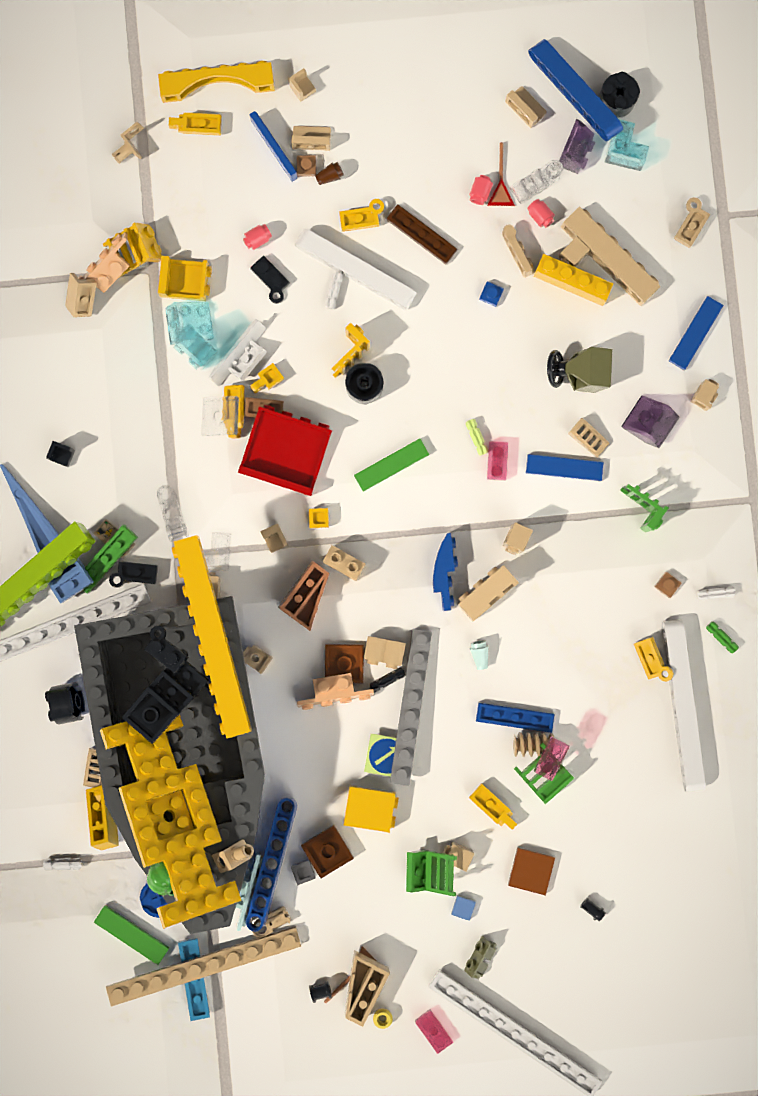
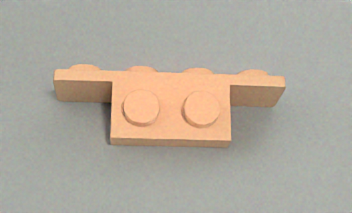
M125 232L121 236L118 234L111 242L113 245L109 249L105 248L99 255L100 259L96 263L92 262L86 269L88 272L84 276L80 275L78 279H94L97 283L96 287L105 293L129 267V263L116 253L126 242L127 234Z
M351 673L313 679L315 698L297 701L298 708L302 707V710L314 708L313 705L321 704V707L333 705L332 702L336 701L344 704L352 702L351 699L359 698L360 701L371 699L370 696L374 695V691L369 689L354 692Z

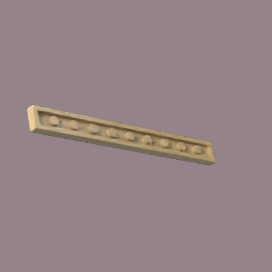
M296 926L262 938L253 939L107 985L106 991L112 1007L299 948L301 943Z

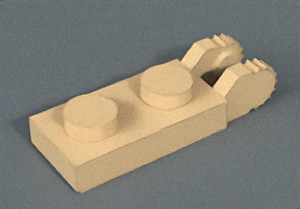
M508 224L504 226L502 235L523 277L526 278L532 273L533 263L529 257L526 258L522 242L517 241L515 237L516 230L513 225Z

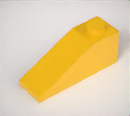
M102 785L86 789L91 847L102 851L119 846L117 825L105 805Z

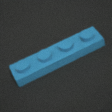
M198 938L178 941L181 962L201 956ZM204 978L185 983L190 1021L210 1018Z

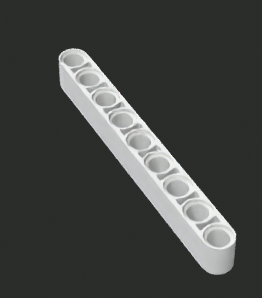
M682 619L663 621L662 633L666 663L674 673L673 678L669 680L683 788L685 792L701 791L706 789L684 622Z

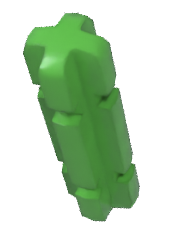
M710 622L706 629L713 633V636L723 646H726L730 653L736 652L739 646L732 642V639L722 629H719L715 622Z

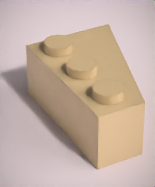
M504 565L499 568L495 566L487 573L489 577L485 581L480 579L473 585L475 589L470 594L466 591L458 598L460 602L457 605L472 622L519 583Z
M355 950L345 1006V1018L363 1027L390 971L389 967Z

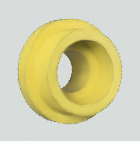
M378 1009L373 1015V1022L380 1029H386L392 1023V1014L387 1009ZM381 1015H385L386 1020L381 1021L379 1017Z

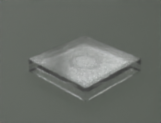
M203 397L202 436L237 435L239 397Z

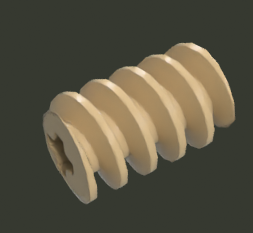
M519 732L517 737L514 734V756L517 757L519 751H521L522 757H525L527 751L530 757H533L534 752L539 756L544 752L540 746L542 742L554 754L553 733H550L548 738L545 733H542L540 738L538 733H534L532 738L529 732L525 734V737H523L522 732Z

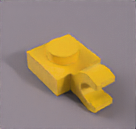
M274 363L258 373L260 379L251 384L250 388L254 394L258 393L264 386L270 390L283 381L284 377Z

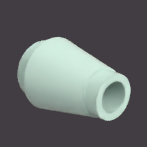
M486 641L471 643L470 651L477 670L488 668L489 645H486Z

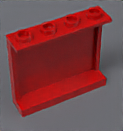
M265 404L263 407L259 406L238 473L311 496L333 430L329 429V425L320 422L318 426L311 424V419L300 416V420L293 418V414L282 410V413L274 411V407Z

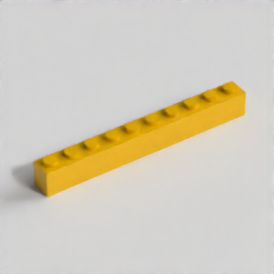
M195 535L173 541V556L175 559L178 558L180 566H177L179 577L183 578L185 583L182 586L185 598L188 597L190 605L187 606L190 617L194 616L195 620L193 630L195 636H199L201 644H198L201 656L205 657L206 664H203L206 676L210 675L211 679L209 684L210 693L215 695L217 703H214L217 715L221 716L222 723H219L222 735L225 734L226 738L251 732L252 728L200 537Z

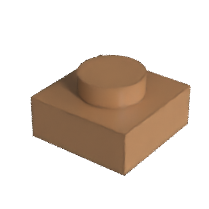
M297 156V176H315L316 156Z
M666 571L654 588L666 597L671 598L682 583Z

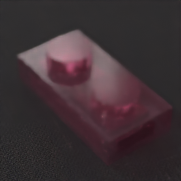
M489 441L487 480L506 481L508 442Z
M551 736L534 772L553 781L570 746Z
M431 1009L415 1019L416 1025L437 1054L453 1043L452 1038Z

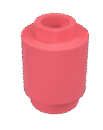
M480 175V177H475L469 194V200L472 203L484 205V202L488 200L493 186L488 176Z
M536 199L528 206L529 215L540 228L543 226L547 228L554 222L555 214L544 201Z
M259 224L244 233L245 238H243V241L248 249L252 248L255 250L267 243L272 235L265 224Z

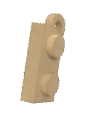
M695 197L687 201L686 209L689 211V214L674 237L676 241L688 248L692 246L710 216L709 213L701 209L702 203ZM695 202L697 208H692L690 204Z

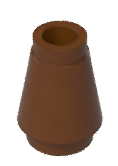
M332 162L316 174L315 177L318 184L322 185L340 180L344 173L338 162Z

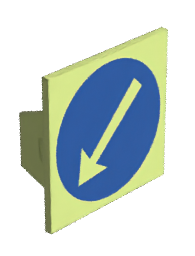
M377 734L370 735L364 772L391 777L396 738Z

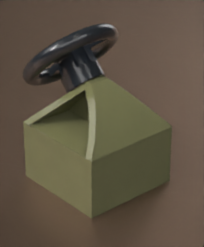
M589 347L575 353L568 361H564L560 351H551L547 360V376L550 385L554 388H559L563 383L564 376H567L573 391L596 393L610 388L613 349Z

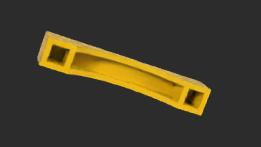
M259 61L256 64L240 63L238 66L221 65L219 68L202 67L200 70L183 69L181 72L164 71L162 74H158L160 96L163 103L182 101L196 89L213 83L228 82L239 84L255 93L275 91L272 64L267 61Z

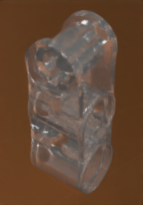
M552 160L541 168L534 170L525 178L515 182L510 189L520 204L525 203L534 195L541 193L558 181L563 172V165L558 160Z
M168 485L160 486L157 489V498L170 542L182 536L189 537L188 528L184 521L175 490ZM165 490L171 491V496L168 499L162 498V493ZM170 508H175L177 512L173 518H169L167 515Z

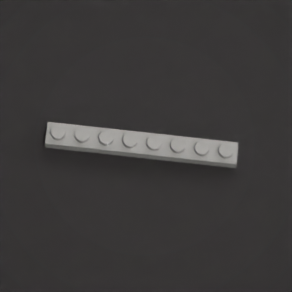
M412 630L390 783L410 785L432 632Z

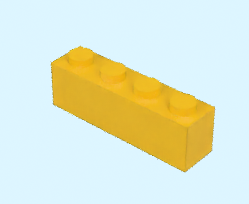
M546 254L542 255L533 276L601 306L606 302L613 283Z

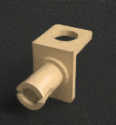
M138 122L121 134L124 145L112 153V156L115 157L114 159L119 164L130 154H134L139 159L142 158L130 141V139L144 129Z
M240 840L227 849L213 854L212 857L219 872L223 873L236 868L252 858L254 849L250 844H246L245 840ZM219 857L223 859L225 867L220 863Z

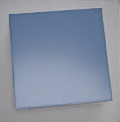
M457 895L451 915L470 921L476 902Z

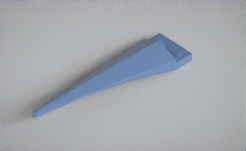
M0 464V468L16 500L36 551L39 553L59 533L5 465ZM77 558L74 564L66 567L59 577L49 582V586L60 604L94 583L86 571L85 565L79 558Z

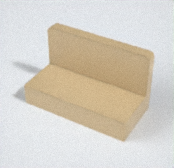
M523 86L519 87L515 92L513 90L510 91L506 96L505 102L530 128L547 113Z
M294 126L291 142L292 149L330 151L331 128Z
M70 273L65 306L73 317H91L97 283L94 279L79 280L75 273Z

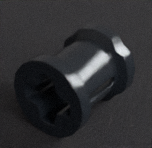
M325 981L324 984L317 986L309 985L313 1003L323 998H332L329 981Z

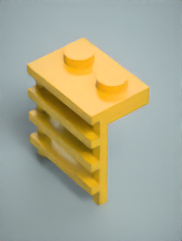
M134 222L131 227L123 229L124 231L116 233L114 237L106 239V242L103 243L104 247L109 246L110 248L113 245L111 243L118 234L120 236L124 232L127 234V240L136 262L133 263L127 245L124 243L120 249L125 261L129 263V267L121 276L147 261L157 263L161 261V248L154 237V230L148 224Z
M350 322L345 327L346 336L355 346L331 368L335 372L332 375L335 378L340 373L344 375L346 373L345 368L348 365L352 367L354 359L356 357L360 359L364 349L366 351L370 349V341L363 335L364 331L357 324L354 326Z

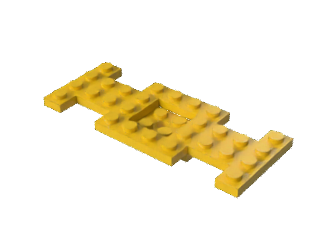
M180 715L153 744L127 722L108 726L100 730L106 750L125 744L137 782L120 787L119 792L143 867L163 862L169 874L171 888L176 901L157 908L163 929L241 901L235 881L216 887L204 848L220 843L222 840L197 765L194 764L177 769L166 736V732L183 727ZM165 811L172 813V822H167L164 819L163 814Z

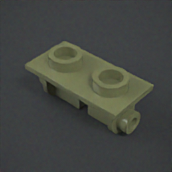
M481 936L464 969L471 978L479 980L480 977H483L489 965L484 962V959L491 961L497 950V944L493 941L489 942L484 936Z

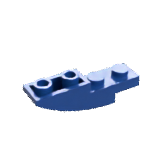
M451 533L446 534L440 545L433 570V593L441 592L443 611H451V607L454 606V597L449 593V587H452V578L448 576V572L455 571V568L458 567L457 556H453L456 541L455 537H451Z

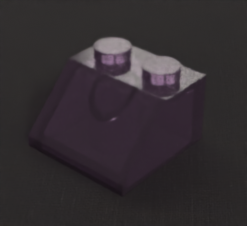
M576 119L557 165L576 174L579 173L580 168L584 170L588 158H585L587 152H592L595 141H593L595 134L579 119Z
M641 395L621 427L644 443L660 448L680 417L669 405Z

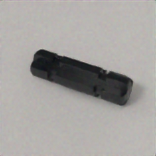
M399 667L394 670L395 672H390L379 678L377 682L375 680L370 683V688L375 693L381 690L380 688H385L396 682V679L405 677L406 674L403 668Z

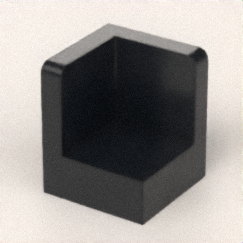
M52 441L46 459L69 468L75 450L64 444Z

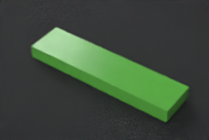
M419 438L358 472L354 477L361 490L365 492L430 454Z
M125 524L119 528L86 565L85 569L94 582L83 589L87 594L139 538Z
M107 905L102 908L93 922L157 965H159L170 948Z

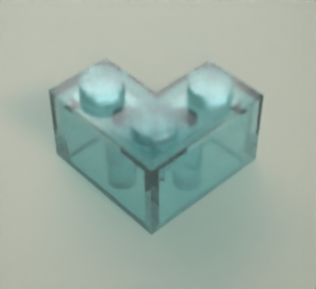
M620 120L623 131L610 139L604 162L641 172L645 165L649 146L631 142L635 123Z
M189 324L173 340L175 344L173 348L180 355L185 353L189 358L188 363L195 370L199 368L202 371L217 355V350Z

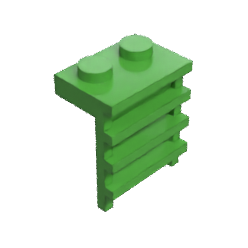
M628 484L626 488L629 491L622 487L620 489L622 493L650 512L640 529L644 532L657 530L664 520L661 518L669 507H660L658 505L659 500L655 499L652 501L648 498L650 495L648 492L644 494L639 492L640 487L638 485L632 487Z
M542 742L540 746L544 752L522 772L517 766L514 770L546 805L574 777ZM549 755L552 760L528 780L526 775ZM557 764L559 769L536 789L533 784Z
M429 850L407 852L406 892L429 891L453 897L456 896V892H453L454 860H457V856L437 853L436 851L431 852Z

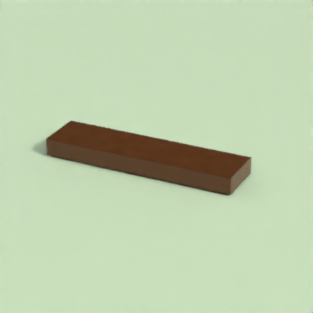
M399 204L395 206L386 218V221L445 265H447L458 250Z

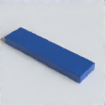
M253 111L249 114L252 124L291 182L295 181L298 177L297 171L258 113Z
M709 296L705 298L668 360L670 363L684 371L686 370L723 308V304Z
M528 454L525 474L601 482L604 462Z
M478 702L476 722L552 733L555 714Z

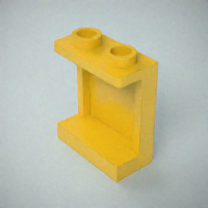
M161 256L159 296L161 298L206 301V296L210 295V285L207 283L208 277L212 275V266H209L208 260L197 262L170 259L169 256Z
M350 785L344 826L390 833V828L395 826L396 816L392 815L393 808L397 809L399 797H395L396 792L393 791L386 792Z

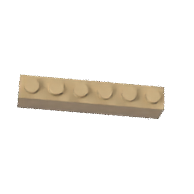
M579 206L563 222L561 228L573 240L578 237L590 249L588 255L642 306L661 287L659 281L653 275L650 276L640 262L636 263L631 258V253L627 249H622L618 245L617 239L612 235L609 236L605 232L603 225L599 222L596 223L591 218V214Z

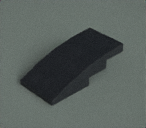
M188 661L184 663L178 673H174L166 667L122 718L153 744L209 680Z

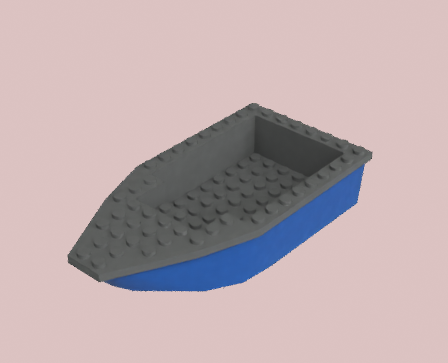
M233 596L218 598L217 603L252 731L226 738L225 734L222 735L219 723H222L221 716L217 715L214 703H217L215 695L210 693L209 684L211 679L210 675L206 676L203 664H206L205 657L201 656L198 644H201L199 636L196 637L193 630V625H195L194 616L190 617L187 607L190 604L74 625L105 805L134 859L146 875L151 866L143 867L119 792L120 787L137 782L125 744L106 750L100 730L126 722L122 716L159 674L166 669L165 665L144 650L152 640L150 631L154 626L164 627L166 630L165 639L189 657L187 661L209 680L180 713L183 727L166 732V736L177 769L194 764L197 765L222 840L220 843L204 848L216 887L235 881L240 894L249 860L232 870L220 873L212 855L227 849L240 840H245L246 844L254 846L265 771ZM157 630L155 636L160 637L161 631ZM165 811L163 814L164 819L167 822H172V813ZM219 857L220 863L225 867L223 859ZM161 895L167 904L176 901L174 895ZM237 902L181 923L190 934L230 927Z

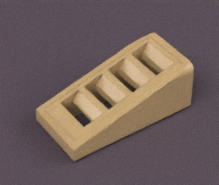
M583 418L568 433L596 458L609 445V442ZM583 426L585 429L579 435L577 431ZM589 431L591 434L584 440L582 437ZM593 436L596 437L595 441L589 445L588 442ZM599 441L602 442L600 447L597 450H595V445Z
M93 747L89 748L83 782V786L92 788L102 785L100 775L90 773L91 770L99 771V767L92 766V763L98 764V760L93 759L94 755L97 756L96 748ZM89 777L99 779V783L89 781Z

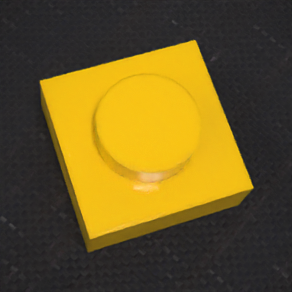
M328 508L309 509L310 528H329Z

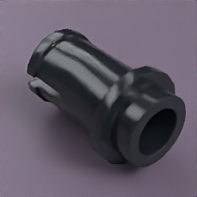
M586 898L580 905V908L590 914L594 921L600 922L606 914L603 911V907L599 908L589 898Z

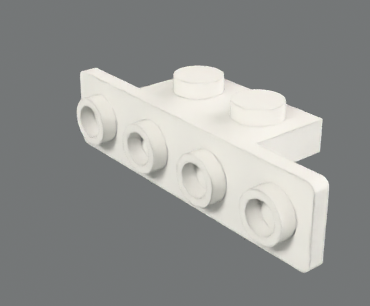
M255 319L248 326L247 330L209 375L208 378L218 387L230 373L244 381L267 353L264 348L255 343L266 330L258 319Z

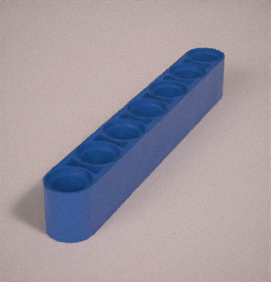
M546 39L541 40L528 50L532 61L604 141H609L623 131L620 120Z
M291 797L281 799L276 809L246 919L247 928L251 931H259L265 926L297 811V802ZM285 801H289L292 804L290 812L285 811L283 808ZM280 820H284L287 823L285 831L278 828ZM275 839L280 840L282 843L280 850L273 847ZM270 858L275 859L277 863L275 869L269 868L267 864ZM263 878L271 880L270 888L263 886ZM258 897H263L266 900L265 907L258 905ZM254 916L259 917L261 920L260 926L253 925L252 918Z

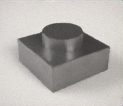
M309 859L291 866L297 886L316 879Z

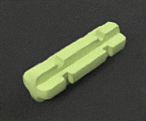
M468 420L466 427L470 430L469 433L474 445L477 446L478 454L481 456L488 453V448L484 445L485 441L480 429L477 428L476 420Z

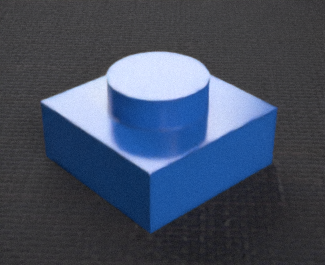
M487 281L479 300L497 307L504 288Z

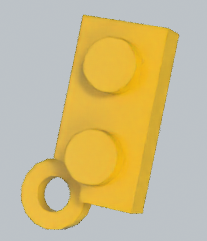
M373 199L369 207L339 211L342 232L379 227L378 214L383 212L384 203L380 199ZM379 204L380 208L378 210H375L373 208V205Z
M653 637L634 643L648 680L659 677L662 681L667 682L673 678V670L669 666H664L665 664ZM664 670L668 672V677L663 675Z

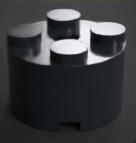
M621 71L610 75L605 80L600 90L599 98L616 117L620 118L628 115L633 110L639 98L640 88L632 76Z
M359 363L349 369L346 374L345 386L348 396L353 401L367 405L373 403L381 396L384 381L381 371L375 365ZM361 381H363V382L368 381V386H367V387H366V386H363V387H362V386H361Z
M72 682L52 686L49 691L45 692V699L50 709L48 711L50 722L54 721L60 725L84 719L81 713L85 712V700L82 690L78 691L76 686H79L78 683Z

